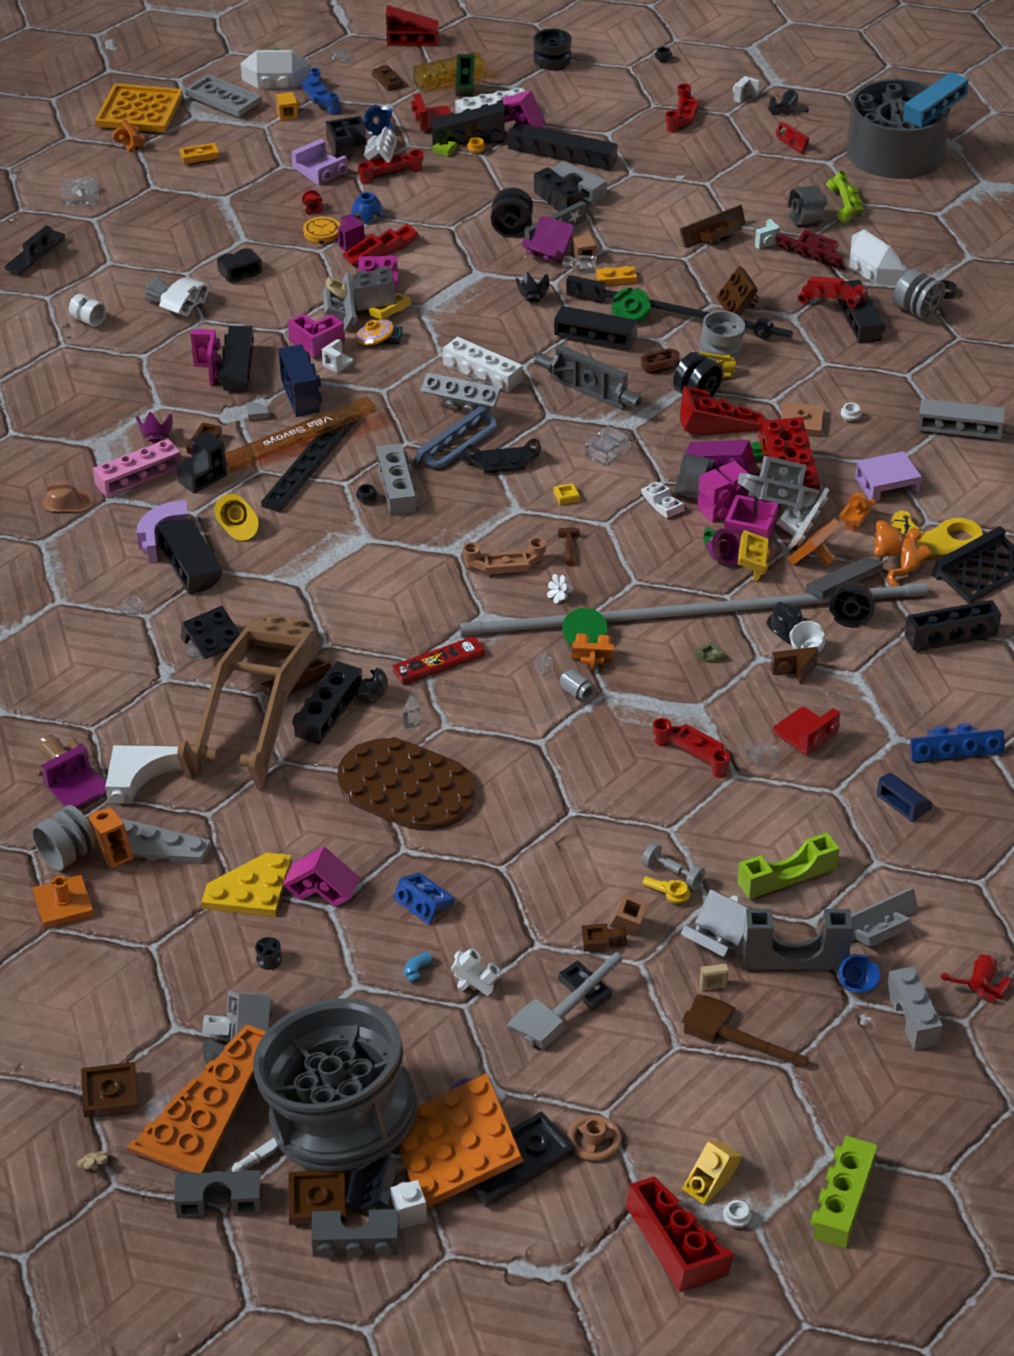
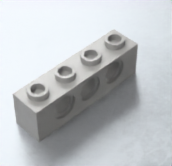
M401 443L376 446L377 465L390 516L416 513L419 494L418 491H414L416 490L415 479L412 477L411 464H409L407 451H403Z

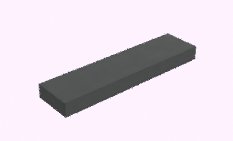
M866 556L806 584V592L823 599L833 594L836 588L843 583L859 582L882 571L883 563Z

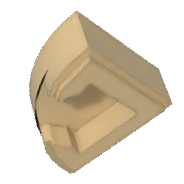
M328 277L325 282L328 289L336 296L345 299L347 296L346 283Z

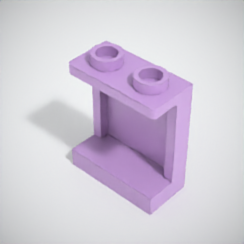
M322 139L291 151L292 167L317 185L348 173L347 157L342 156L337 159L326 152L325 141Z
M904 451L859 460L856 464V480L867 497L875 499L876 502H880L881 491L910 486L914 493H918L920 490L922 475L916 470L912 460L907 457Z

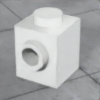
M418 1180L403 1182L391 1187L392 1209H397L399 1229L427 1222L426 1201Z

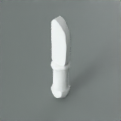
M271 1139L254 1152H250L247 1157L238 1163H234L232 1171L247 1170L279 1149L275 1139Z

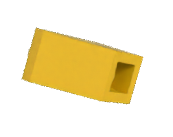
M708 1141L682 1190L703 1205L707 1204L730 1181L743 1156L722 1141Z

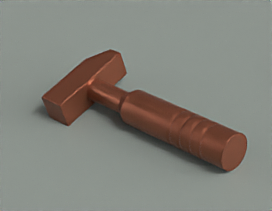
M574 527L558 528L559 538L567 537L565 542L566 565L573 566L575 558L572 537H579L580 529Z

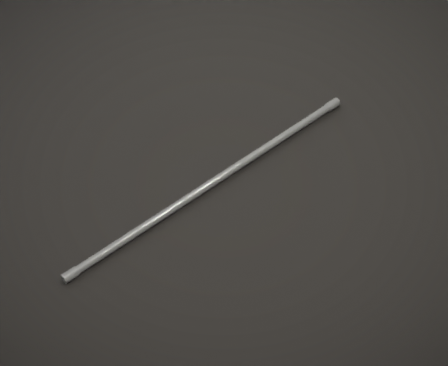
M926 582L905 584L903 586L869 588L873 593L874 599L927 596L928 593ZM800 594L599 613L603 615L608 623L776 608L778 602L795 606L830 603L832 594L823 599L813 594ZM567 615L460 623V635L462 637L481 635L483 633L562 627Z

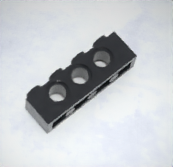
M988 600L907 615L905 637L912 650L998 635L1001 613L994 601Z
M337 661L331 669H328L325 678L316 685L314 693L305 700L302 709L293 717L292 725L294 726L295 737L319 745L322 743L356 696L362 682L361 668Z

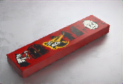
M472 636L394 664L393 672L404 685L484 656L485 649L476 637Z

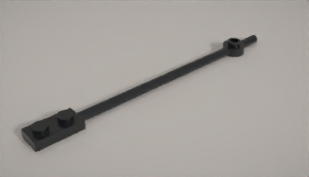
M569 275L566 279V295L603 303L606 298L613 299L618 293L607 290L605 282ZM650 299L651 308L704 319L707 314L711 313ZM759 318L756 322L743 320L745 328L753 330L754 334L761 339H767L771 335L790 339L793 337L794 331L774 327L772 321L767 318Z

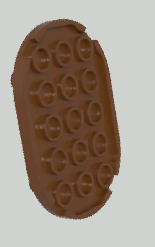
M396 737L374 739L357 744L342 758L338 767V783L341 793L347 801L364 811L409 829L430 831L432 827L452 826L470 812L475 802L474 779L461 763Z

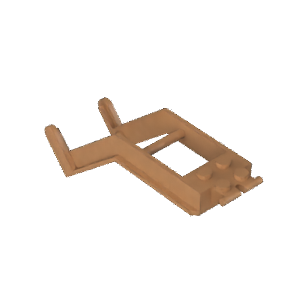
M265 614V622L251 620L217 663L194 750H192L188 741L181 740L178 745L177 758L187 779H193L194 774L199 775L202 762L205 763L206 760L216 762L218 751L208 749L207 743L223 685L234 671L275 676L256 752L252 751L251 755L241 754L240 766L248 767L257 790L264 789L288 694L316 656L317 651L313 648V629L304 628L311 627V621L302 620L300 617H290L289 620H286V617H282L279 614ZM254 645L292 651L280 668L242 662Z

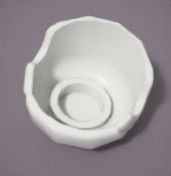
M802 621L795 625L790 631L791 645L793 649L817 647L818 653H820L825 645V634L821 625L813 621Z

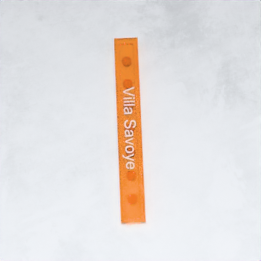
M365 396L225 453L227 472L375 413L377 411L376 405Z

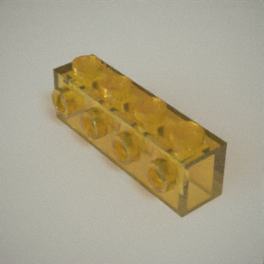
M478 52L469 53L470 55H475L474 80L486 78L485 60ZM457 56L413 66V82L421 92L454 85L456 82Z

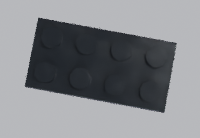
M542 1111L511 1129L524 1162L468 1188L485 1208L575 1153V1146Z

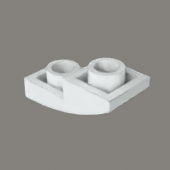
M653 482L641 489V493L646 500L664 517L670 518L685 511L684 503L672 497L671 489L662 483Z

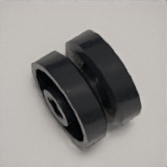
M551 28L541 30L534 35L533 60L537 66L544 69H560L570 64L572 38L567 31Z
M505 188L494 196L490 220L496 232L506 237H518L525 234V228L531 226L533 214V200L529 194L522 189Z
M697 351L690 352L682 359L673 377L674 390L683 394L685 386L709 392V396L713 398L723 380V367L718 362L708 359Z

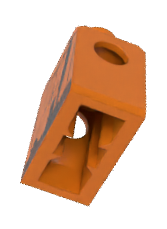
M105 808L92 812L88 817V821L95 832L97 847L110 868L133 859L125 825L113 809ZM110 840L116 841V845L114 847L110 846L112 845Z

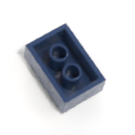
M302 344L278 348L281 383L295 416L319 413V404H322V396L320 391H318V387H321L320 376L316 375L315 365L311 363L309 352L305 351Z

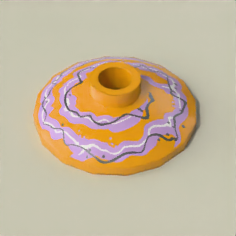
M384 319L371 320L357 332L356 340L359 344L366 346L380 343L392 334L394 330L393 324L389 320Z

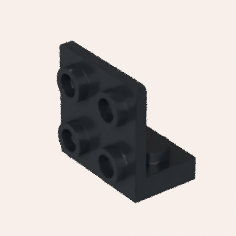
M219 606L182 622L180 637L184 643L193 641L203 659H207L228 650L239 637L240 632L224 607Z

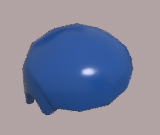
M851 955L842 961L838 969L839 981L847 991L865 994L877 987L880 981V968L868 956Z

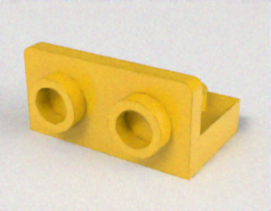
M744 530L740 539L738 565L754 570L753 580L757 582L761 575L764 576L769 566V563L766 562L770 554V549L768 548L769 539Z

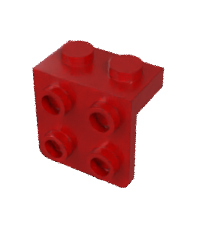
M413 94V101L410 102L411 111L414 112V118L419 125L420 131H431V118L451 113L449 106L426 108L421 94Z
M801 707L773 727V733L807 756L838 733L841 712L832 708L820 717L808 708Z

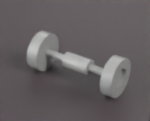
M655 842L648 845L642 857L643 865L651 868L659 861L664 864L665 868L677 874L682 873L686 875V884L691 890L694 891L701 885L706 872L705 868L695 865L689 872L683 869V865L672 859L660 857L661 845Z

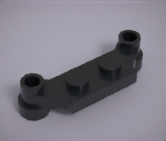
M535 438L530 439L523 447L482 451L475 445L469 444L463 449L461 458L465 464H475L482 468L483 473L523 470L526 468L525 464L530 459H535L540 455L541 445L539 440Z

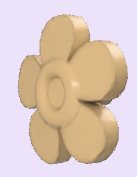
M107 1151L89 1153L77 1161V1166H84V1169L93 1168V1170L99 1169L97 1164H103L108 1160Z

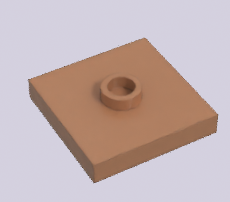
M783 402L781 419L803 417L807 435L821 436L824 405Z

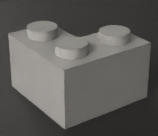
M228 990L226 1017L232 1019L230 1041L247 1024L264 1031L269 1030V1016H272L274 1011V1002L270 1000L271 995L259 991Z

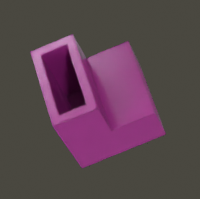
M352 214L341 217V226L338 227L339 248L346 252L365 239L364 224Z

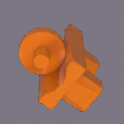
M122 120L123 128H117L113 132L112 137L114 141L123 143L129 152H134L135 147L143 148L145 137L139 135V128L131 126L128 120Z
M854 493L851 495L849 503L839 516V520L845 521L844 528L856 532L875 506L876 500L866 499L865 494Z
M577 634L575 642H572L571 659L581 660L582 664H589V671H594V664L603 665L604 661H613L614 644H611L609 635L598 636V643H588L589 636L587 634Z

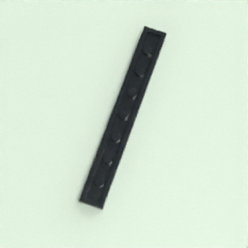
M341 406L331 418L333 420L328 421L263 498L261 506L281 513L360 418V411Z

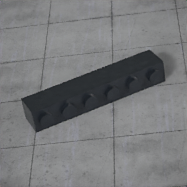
M517 122L508 132V149L605 170H611L618 157L617 143Z

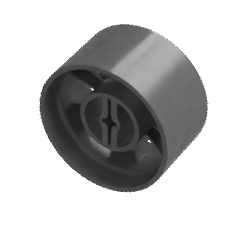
M884 79L868 83L860 87L851 99L846 147L848 158L861 170L885 178L908 179L929 174L936 170L944 160L950 108L923 127H919L904 120V104L930 87V85L907 79Z

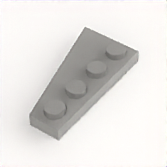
M120 818L125 825L133 857L146 858V861L156 862L159 859H169L171 863L202 864L211 848V840ZM110 840L112 843V845L110 846L114 847L116 845V841ZM100 852V858L105 859L102 853Z

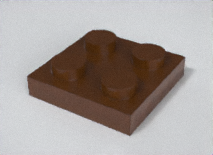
M135 1062L81 1068L84 1118L139 1111Z
M344 1171L288 1172L289 1225L312 1224V1211H341V1222H346Z

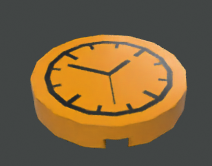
M315 217L304 224V237L313 243H319V241L330 243L338 238L340 223L330 217Z

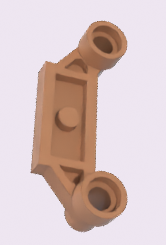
M534 537L529 540L528 550L485 554L480 553L479 544L469 542L463 546L465 566L469 569L477 568L484 571L485 575L526 572L534 564L544 561L546 541L541 537Z

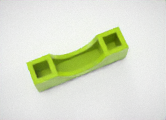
M828 832L805 839L801 848L785 860L768 862L762 855L739 862L737 883L749 900L836 870L840 848Z

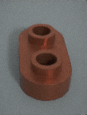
M671 348L646 353L641 357V367L647 372L672 368L678 365L680 354L677 350Z

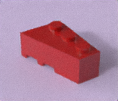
M387 5V46H438L439 20Z

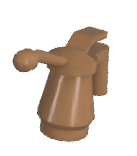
M51 734L44 736L38 744L41 753L50 760L67 752L59 738ZM74 737L68 740L70 749L79 746ZM37 770L36 775L39 777L43 776L42 770Z

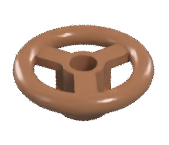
M588 1115L579 1118L570 1126L567 1133V1139L575 1146L574 1154L589 1161H601L613 1156L618 1151L622 1141L618 1126L612 1120L599 1115ZM577 1130L586 1137L588 1144L585 1151L575 1141ZM613 1139L612 1145L607 1150L594 1153L596 1146L601 1144L602 1141Z

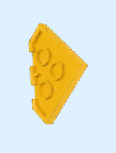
M266 852L207 883L201 901L202 909L276 917L285 887L283 883L291 865V855Z

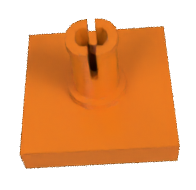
M835 518L827 523L788 558L789 562L794 565L810 552H814L825 566L830 564L836 556L823 542L840 523Z
M60 875L54 877L51 883L32 887L44 930L94 917L93 908L82 875L70 878Z

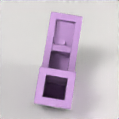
M186 500L159 505L147 512L139 521L137 526L139 550L143 549L144 555L148 554L149 563L158 562L156 549L158 525L188 520Z

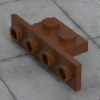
M738 205L679 228L683 246L687 247L699 241H709V244L719 242L722 237L734 236L735 232L742 230L741 225L746 223L743 207Z

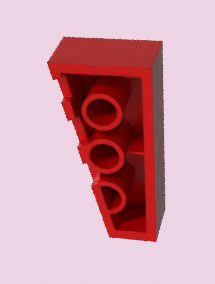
M655 1176L630 1184L625 1206L678 1292L729 1275L734 1253L729 1248L724 1249L710 1230L706 1231L697 1223V1217L691 1211H685L679 1205V1199Z

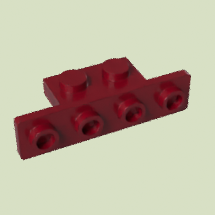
M807 230L802 232L798 240L779 233L775 236L778 246L783 250H791L800 256H808L816 262L827 263L833 268L845 270L847 267L845 257L835 254L839 246L838 241Z

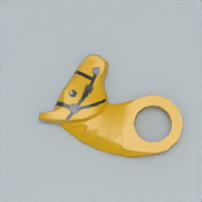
M901 510L896 512L891 520V526L898 528L903 536L914 527L920 531L921 538L917 540L916 545L917 547L926 545L929 548L931 557L928 559H939L983 535L981 527L974 521L966 518L948 519L927 532H924L913 523V519L908 511ZM963 531L971 535L972 538L957 540L952 538L949 533Z

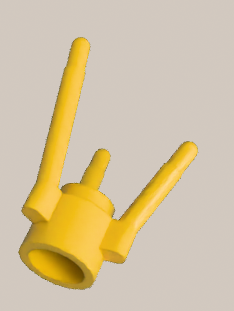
M699 351L700 354L708 358L720 359L717 362L723 367V378H731V374H735L736 362L730 355H717Z

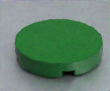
M625 288L619 291L614 296L611 305L614 316L638 320V323L644 321L651 310L650 298L646 292L639 288Z
M590 608L575 609L563 621L562 632L564 639L572 647V642H575L577 634H587L589 636L588 643H598V636L607 635V622L603 615L596 610Z

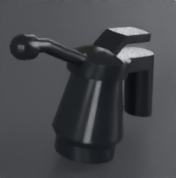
M794 90L786 91L782 96L780 104H776L774 97H771L769 100L768 109L771 111V114L787 115L792 110L804 113L809 112L807 107H804V109L794 107L798 103L799 98L798 93Z

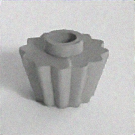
M155 276L147 284L145 289L146 301L160 303L162 294L169 289V286L159 276Z

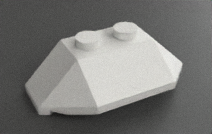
M257 50L241 62L242 80L258 89H293L306 80L311 69V62L293 50Z
M861 230L852 235L849 267L875 285L896 286L899 279L908 269L905 265H902L893 249L866 230Z

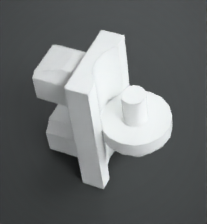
M470 948L465 953L459 950L454 955L455 961L451 967V970L455 972L454 976L459 979L457 987L463 991L469 986L473 990L478 989L486 996L491 994L494 982L499 977L500 968L493 963H488L485 967L479 965L481 956L473 948Z

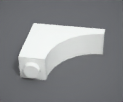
M113 745L105 786L108 803L132 804L138 790L151 779L168 772L182 771L183 769L177 758L178 747Z

